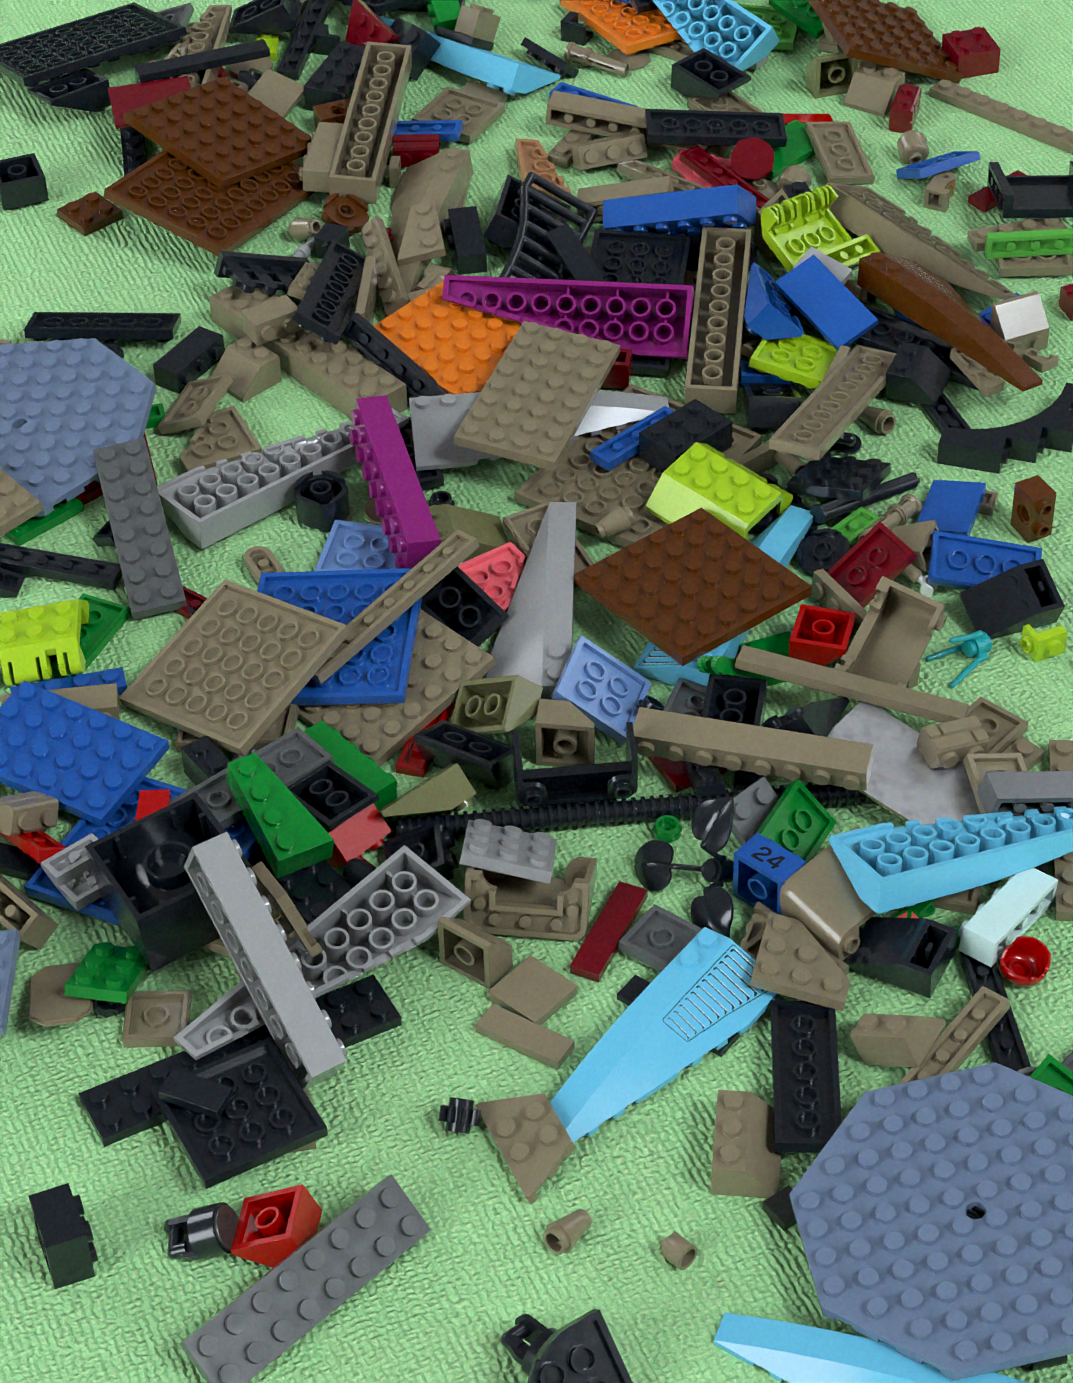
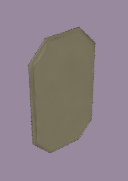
M78 963L45 966L29 978L28 1020L43 1027L77 1023L93 1012L92 999L65 996V983L79 966Z

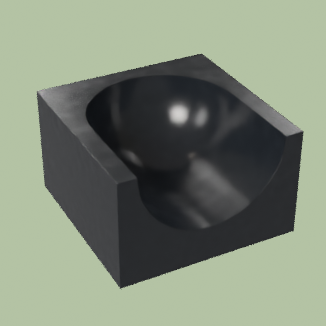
M197 792L85 846L101 898L152 972L221 938L184 868L192 847L226 832ZM242 853L241 859L245 867L252 869L251 864Z

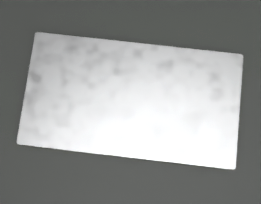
M860 701L828 735L830 738L874 744V763L867 791H858L903 820H919L920 825L935 824L936 818L948 817V819L962 821L965 815L980 814L963 762L957 763L948 769L944 767L930 769L925 761V756H922L917 748V740L920 733L876 705Z

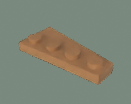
M516 138L514 147L521 181H524L529 172H534L571 194L569 187L564 186L562 176L557 175L555 165L548 161V154L539 140ZM534 183L532 184V187L556 199H560L554 196L553 194L547 192L546 190L542 189L541 187L535 185Z

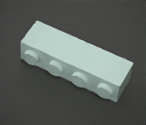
M1035 868L1010 876L1002 888H997L994 891L991 899L986 904L982 903L978 907L975 915L970 920L966 919L962 923L958 932V936L961 937L959 951L992 967L1000 959L1005 947L1013 943L1017 937L1022 936L1054 903L1058 879Z

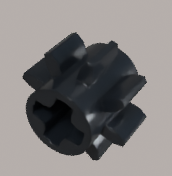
M450 1097L449 1105H440L438 1121L446 1122V1131L470 1134L471 1125L479 1126L481 1110L473 1109L474 1100Z

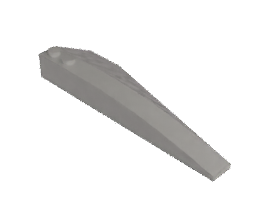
M549 502L507 610V614L510 617L501 625L490 654L494 657L496 665L486 675V678L519 675L543 687L540 699L554 700L551 698L552 693L573 649L577 502Z

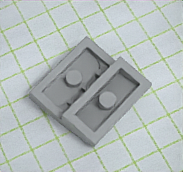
M93 833L40 862L43 870L56 888L77 911L101 898L85 848L86 845L98 840Z

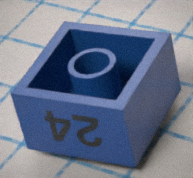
M756 833L734 852L733 896L753 908L759 901L776 914L782 915L780 905L781 887L793 873L806 864V861L797 854H793L779 846L775 841Z

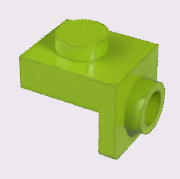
M1027 624L1023 626L1020 645L1022 650L1028 653L1036 663L1065 653L1068 631L1060 625L1037 633Z

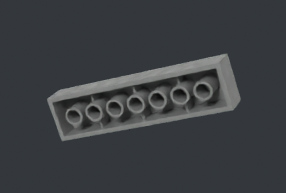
M225 832L192 847L184 868L283 1059L303 1090H307L334 1077L347 1061L345 1058L347 1056L346 1048L339 1038L335 1039L330 1029L332 1023L329 1015L324 1009L320 1010L315 1001L317 995L310 981L304 980L300 972L302 969L300 960L294 952L290 953L285 943L287 937L282 926L275 924L270 914L272 913V908L268 899L264 895L261 896L255 886L257 885V879L250 867L246 868L241 859L242 850L235 839L231 840L228 832Z

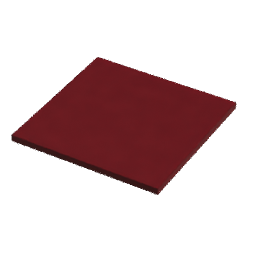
M188 76L108 88L116 129L132 127L123 121L125 112L191 89Z

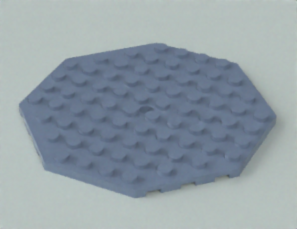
M95 338L17 344L6 343L0 345V468L41 502L44 510L35 516L48 515L54 511L53 506L64 499L68 502L85 491L84 486L94 480L98 483L100 482L93 454L94 449L143 438L156 393L154 382Z
M996 1062L864 1092L790 1193L792 1209L822 1315L834 1321L839 1319L853 1326L854 1331L878 1343L881 1340L897 1348L898 1353L922 1365L926 1362L940 1369L942 1375L954 1381L1073 1354V1096ZM976 1206L979 1209L985 1210L986 1213L980 1219H971L966 1215L967 1209L972 1210Z

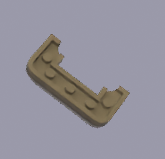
M882 576L876 587L878 592L874 600H871L869 610L846 654H843L841 665L837 663L834 669L906 688L935 630L940 632L947 619V616L943 615L945 605Z
M854 827L849 831L860 829V827ZM831 845L793 873L780 890L782 915L800 920L822 947L842 961L858 949L860 945L859 927L876 914L859 898Z
M577 857L571 860L567 865L565 879L551 878L550 884L468 866L465 873L464 894L471 899V903L464 908V920L472 925L481 927L489 934L569 941L578 940L586 933L589 923L597 874V858Z

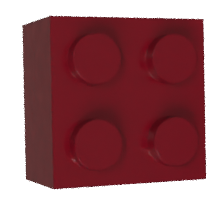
M974 27L964 31L956 30L942 35L941 49L949 54L948 59L957 65V71L963 75L962 79L999 72L1001 49L984 27Z

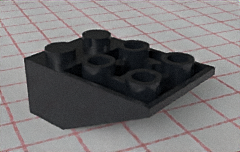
M1044 559L1017 565L959 594L975 632L982 630L987 633L990 639L1023 631V626L1027 624L1032 628H1037L1055 623L1065 607Z
M871 917L866 921L859 933L860 945L858 949L845 958L843 962L848 964L849 968L931 998L955 954L957 929L927 918Z

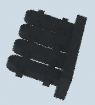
M219 251L214 274L218 278H231L233 286L239 287L240 290L246 293H253L255 288H260L263 292L270 295H275L277 290H283L287 294L290 284L306 262L310 263V261L303 257Z

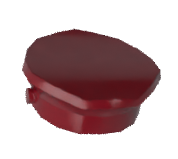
M756 137L738 141L730 155L732 169L742 179L759 181L773 170L775 151L767 142Z

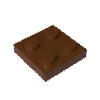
M96 191L88 193L86 196L57 209L58 217L83 236H87L123 219L122 210Z

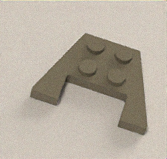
M1003 339L1031 368L1040 373L1058 366L1059 357L1050 354L1049 358L1038 355L1039 350L1033 348L1022 350L1016 348V343ZM951 349L950 359L984 396L989 397L1004 390V380L995 376L993 372L958 349Z

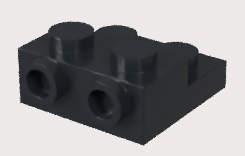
M439 820L384 841L386 860L405 845L446 880L454 879L453 870L457 869L459 865L453 851H450V848L455 846V840L449 829L445 830Z

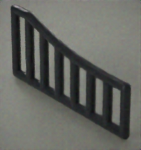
M529 172L520 186V214L517 236L506 265L499 277H510L513 275L516 278L538 279L517 267L516 264L519 261L549 279L564 280L568 272L564 269L557 254L526 237L528 231L550 244L546 236L548 231L530 222L529 215L553 229L564 225V223L529 204V198L579 226L578 232L574 229L572 230L582 244L598 215V210L536 173ZM534 183L586 213L585 219L532 189V184ZM523 246L559 266V270L556 272L523 253Z

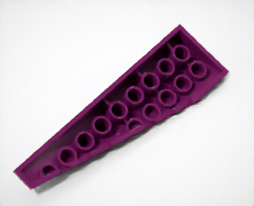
M445 275L442 299L520 323L524 321L536 322L539 325L559 328L563 331L583 334L599 340H607L620 345L621 349H632V355L637 357L687 359L695 294L693 285Z

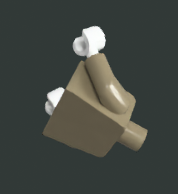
M935 520L896 526L891 530L917 555V558L900 574L914 583L916 581L921 584L920 593L926 597H931L933 590H937L938 586L927 583L928 575L925 577L922 575V573H928L932 533L934 530L939 531Z

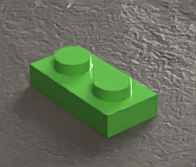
M860 507L831 529L841 532L849 540L852 548L858 543L859 537L857 535L881 517Z

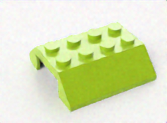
M823 185L813 189L812 192H805L804 194L784 200L781 204L776 203L761 210L762 238L788 272L796 266L810 247L819 250L848 268L859 264V258L868 256L873 252H881L868 234L852 239L836 219L829 207L839 196L830 185Z
M696 442L662 473L645 505V510L664 522L671 524L702 507L747 539L748 531L776 505H778L777 514L779 515L788 508L793 500V495L777 485L767 483L765 478L735 460L724 458L725 455L708 444Z
M75 599L0 613V664L5 684L7 686L14 685V679L16 684H21L23 681H40L42 675L44 679H51L52 668L49 658L51 655H57L58 669L61 676H68L69 668L72 675L84 673L86 660L80 647L81 625L88 624L89 602Z

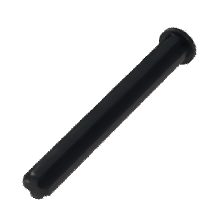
M911 472L881 483L864 501L837 499L823 505L815 504L811 507L810 514L813 515V522L821 526L829 519L916 488L918 483H920V478L917 477L916 473Z

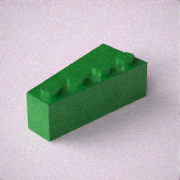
M256 753L227 763L226 782L276 879L332 857L334 839Z

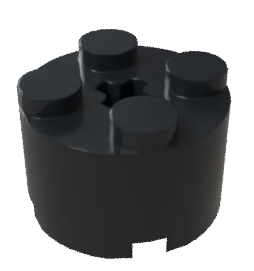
M321 470L322 474L313 475V472L301 476L295 483L294 494L297 520L305 526L328 533L331 531L335 520L345 521L350 514L346 480L342 475L333 471Z

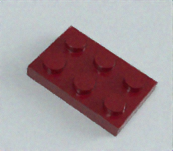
M879 522L835 563L827 573L864 608L874 599L878 592L876 587L881 577L884 576L893 581L917 558V555L882 522Z

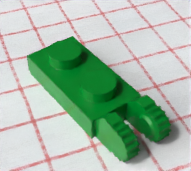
M700 656L697 660V667L701 673L766 680L768 678L767 676L735 668L737 658Z

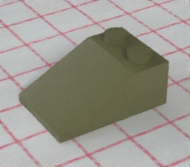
M449 504L428 506L441 539L440 544L457 529L477 538L480 547L464 561L508 543L500 516Z
M458 763L448 765L378 811L382 817L452 809L454 812H459L473 803L471 797L477 793Z

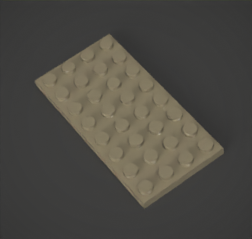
M524 321L456 432L454 445L555 471L620 354V345L607 340L587 337L583 334L563 331L559 328L539 325L536 322Z

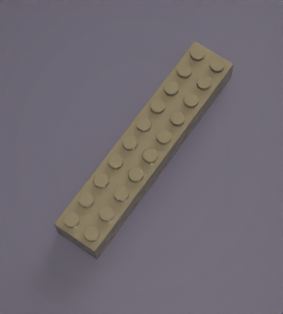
M378 42L366 43L329 174V196L340 193L339 196L346 197L347 194L358 197L365 204H376L412 69L411 45Z
M702 228L684 405L697 399L718 413L736 414L745 318L744 310L751 253V229Z
M232 285L209 297L212 321L239 340L247 336L243 331L241 310L277 298V296L267 294L260 288H255L253 293H246L240 290L239 287ZM302 329L262 344V346L279 356L281 370L350 418L351 410H355V400L357 398L387 395L391 408L399 413L408 409L406 384L342 340H339L337 345L332 342L323 341L318 334L311 330Z

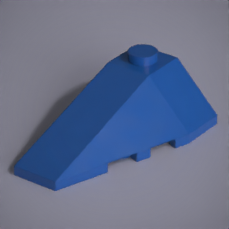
M755 262L751 265L744 310V317L747 323L746 328L754 336L759 334L765 340L801 337L804 331L798 317L795 315L791 317L789 311L792 308L782 298V293L775 287V280Z

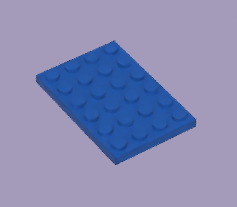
M23 681L0 707V783L22 793L35 791L57 798L59 809L101 827L106 825L170 749L169 742L166 739L27 681Z

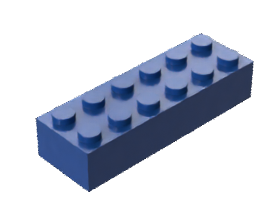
M738 184L603 200V229L701 235L703 227L747 229L748 226H756V197Z

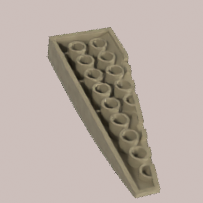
M210 5L199 18L200 22L191 27L192 32L183 36V42L177 43L165 59L225 47L232 5ZM221 67L164 79L188 76L190 87L194 88L218 79Z
M459 148L446 149L408 167L394 192L390 225L394 238L391 246L406 293L412 292V289L422 280L426 267L432 260L419 261L403 266L398 264L397 259L411 206L435 200L443 236L445 233L444 219H448V209L457 208L474 174L469 150Z
M826 183L839 196L829 209L846 232H853L859 237L868 234L875 245L885 253L915 261L945 281L957 286L1004 300L1017 297L1016 294L1000 282L992 279L989 281L990 275L976 269V264L972 261L962 259L963 254L940 237L931 235V230L917 225L918 220L911 216H905L906 211L872 189L865 186Z

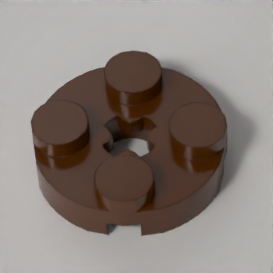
M340 193L332 194L324 202L321 214L322 221L348 227L349 237L353 233L361 232L364 225L369 221L367 205L354 195L347 194L346 197L339 196Z

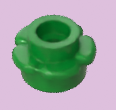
M664 815L656 820L652 831L656 835V839L671 843L680 838L682 826L676 817Z

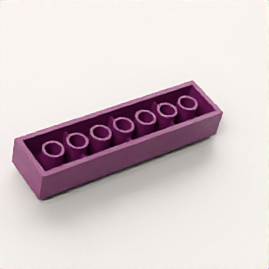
M387 395L357 398L355 400V410H351V421L354 427L349 433L352 446H356V459L358 463H362L363 479L369 483L370 498L375 499L376 515L382 519L383 534L388 535V547L390 553L395 555L396 569L413 568L440 545L441 539Z

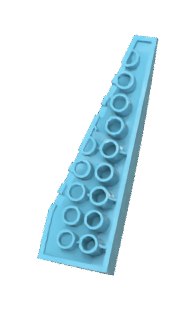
M652 0L694 53L705 48L741 71L764 59L780 42L772 26L732 0Z
M1066 806L1054 807L1053 813L1039 814L1038 809L1025 810L1024 815L1013 816L1011 811L965 815L962 821L943 817L936 818L935 824L920 825L919 820L906 821V826L894 827L893 823L889 822L829 836V843L859 898L879 914L979 887L1034 868L1072 852L1073 809L1066 808Z

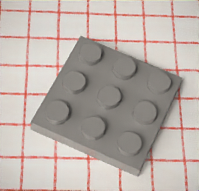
M484 819L468 820L459 864L550 884L557 839L543 832H535L534 834L522 832L520 828L515 826H495L490 821Z

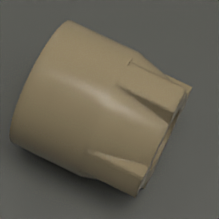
M673 1231L671 1235L663 1239L660 1244L662 1245L660 1254L680 1270L688 1268L697 1256V1247L676 1231Z

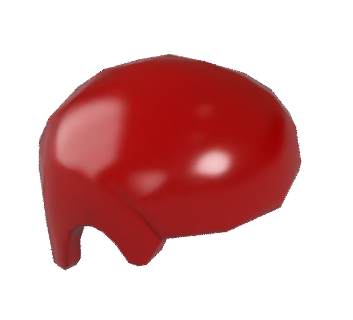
M1019 936L1008 947H1005L999 962L1000 970L1008 981L1018 987L1034 986L1047 974L1051 966V953L1047 946L1035 937Z

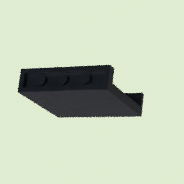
M1070 161L1069 175L1005 176L999 162H989L987 185L1002 218H1073V161Z

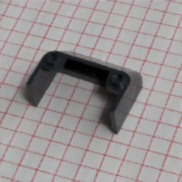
M626 722V761L523 770L518 731L512 732L514 786L517 798L523 805L535 807L538 805L626 799L637 791L638 755L632 722Z

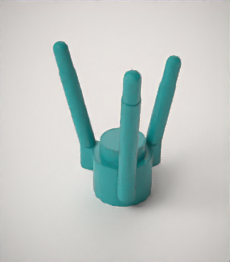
M982 630L949 638L950 643H963L936 652L925 658L926 661H932L963 650L967 657L976 658L950 683V688H954L981 662L989 659L987 652L991 651L992 642L987 633Z

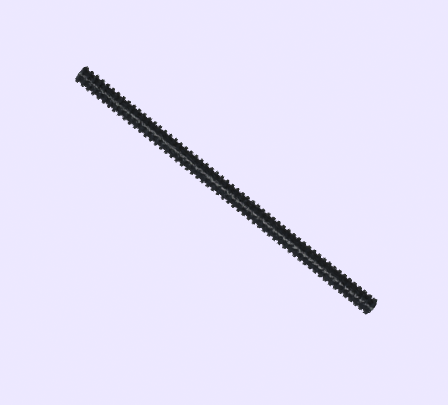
M811 782L805 786L822 806L832 807L833 804H836L837 807H840L842 803L850 806L852 802L855 805H860V802L869 804L870 801L874 804L877 803L858 790H848L844 787L828 784L812 785ZM774 785L771 786L778 798L781 797L787 788L784 785H779L778 788H775ZM725 789V794L696 797L691 792L686 793V796H682V793H677L676 797H673L672 794H668V797L659 795L658 798H654L652 795L649 796V799L640 796V800L631 797V800L628 801L626 799H621V801L612 799V802L603 800V803H599L597 800L589 804V801H585L584 804L575 802V805L566 803L565 806L556 804L555 807H552L551 804L547 805V807L538 805V808L528 806V809L520 806L519 810L510 807V810L505 811V808H500V811L491 809V812H486V809H483L482 813H477V810H473L471 814L463 811V814L459 815L458 812H454V815H449L447 812L444 813V816L435 813L434 817L426 814V817L422 818L421 815H416V818L407 816V819H402V816H399L398 820H396L397 836L439 820L445 830L449 829L453 836L460 838V835H465L468 820L475 821L476 819H484L490 821L492 825L500 827L515 826L520 828L522 832H526L528 829H530V832H535V829L544 831V828H549L551 831L554 830V827L562 830L564 826H567L568 829H572V826L581 828L582 825L591 827V824L599 827L600 823L609 826L612 822H614V825H619V822L628 824V821H632L635 824L638 820L646 823L648 819H651V822H656V819L664 815L679 817V820H683L684 816L692 819L695 809L701 803L713 799L734 797L741 791L733 789L732 792H729L728 789Z

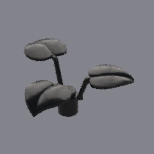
M732 797L705 801L693 813L691 820L692 833L696 839L702 840L700 847L714 857L706 860L702 866L672 863L674 856L673 847L662 840H651L642 845L637 851L634 860V868L640 883L650 891H661L669 885L672 878L671 869L701 872L705 880L712 884L703 889L704 896H698L692 901L690 911L692 923L702 929L706 927L730 938L734 909L730 894L722 887L723 883L728 884L733 881L734 862L717 852L726 846L731 834L734 815V798Z

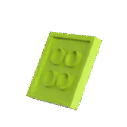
M805 334L801 337L770 340L763 338L750 358L749 367L755 368L761 373L776 375L785 381L802 384L809 389H816L822 383L838 351L829 342Z

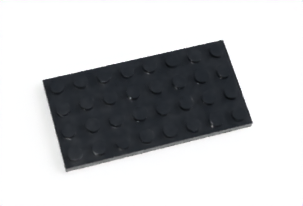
M595 229L590 257L605 282L684 285L692 236ZM632 355V374L669 376L672 358L637 357Z

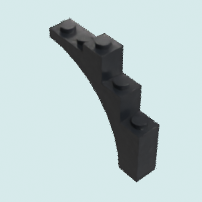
M1066 383L1061 395L1052 405L1024 421L988 429L944 427L939 440L937 463L999 474L1002 464H1007L1008 459L1036 463L1038 453L1043 454L1044 448L1071 453L1073 448V384Z

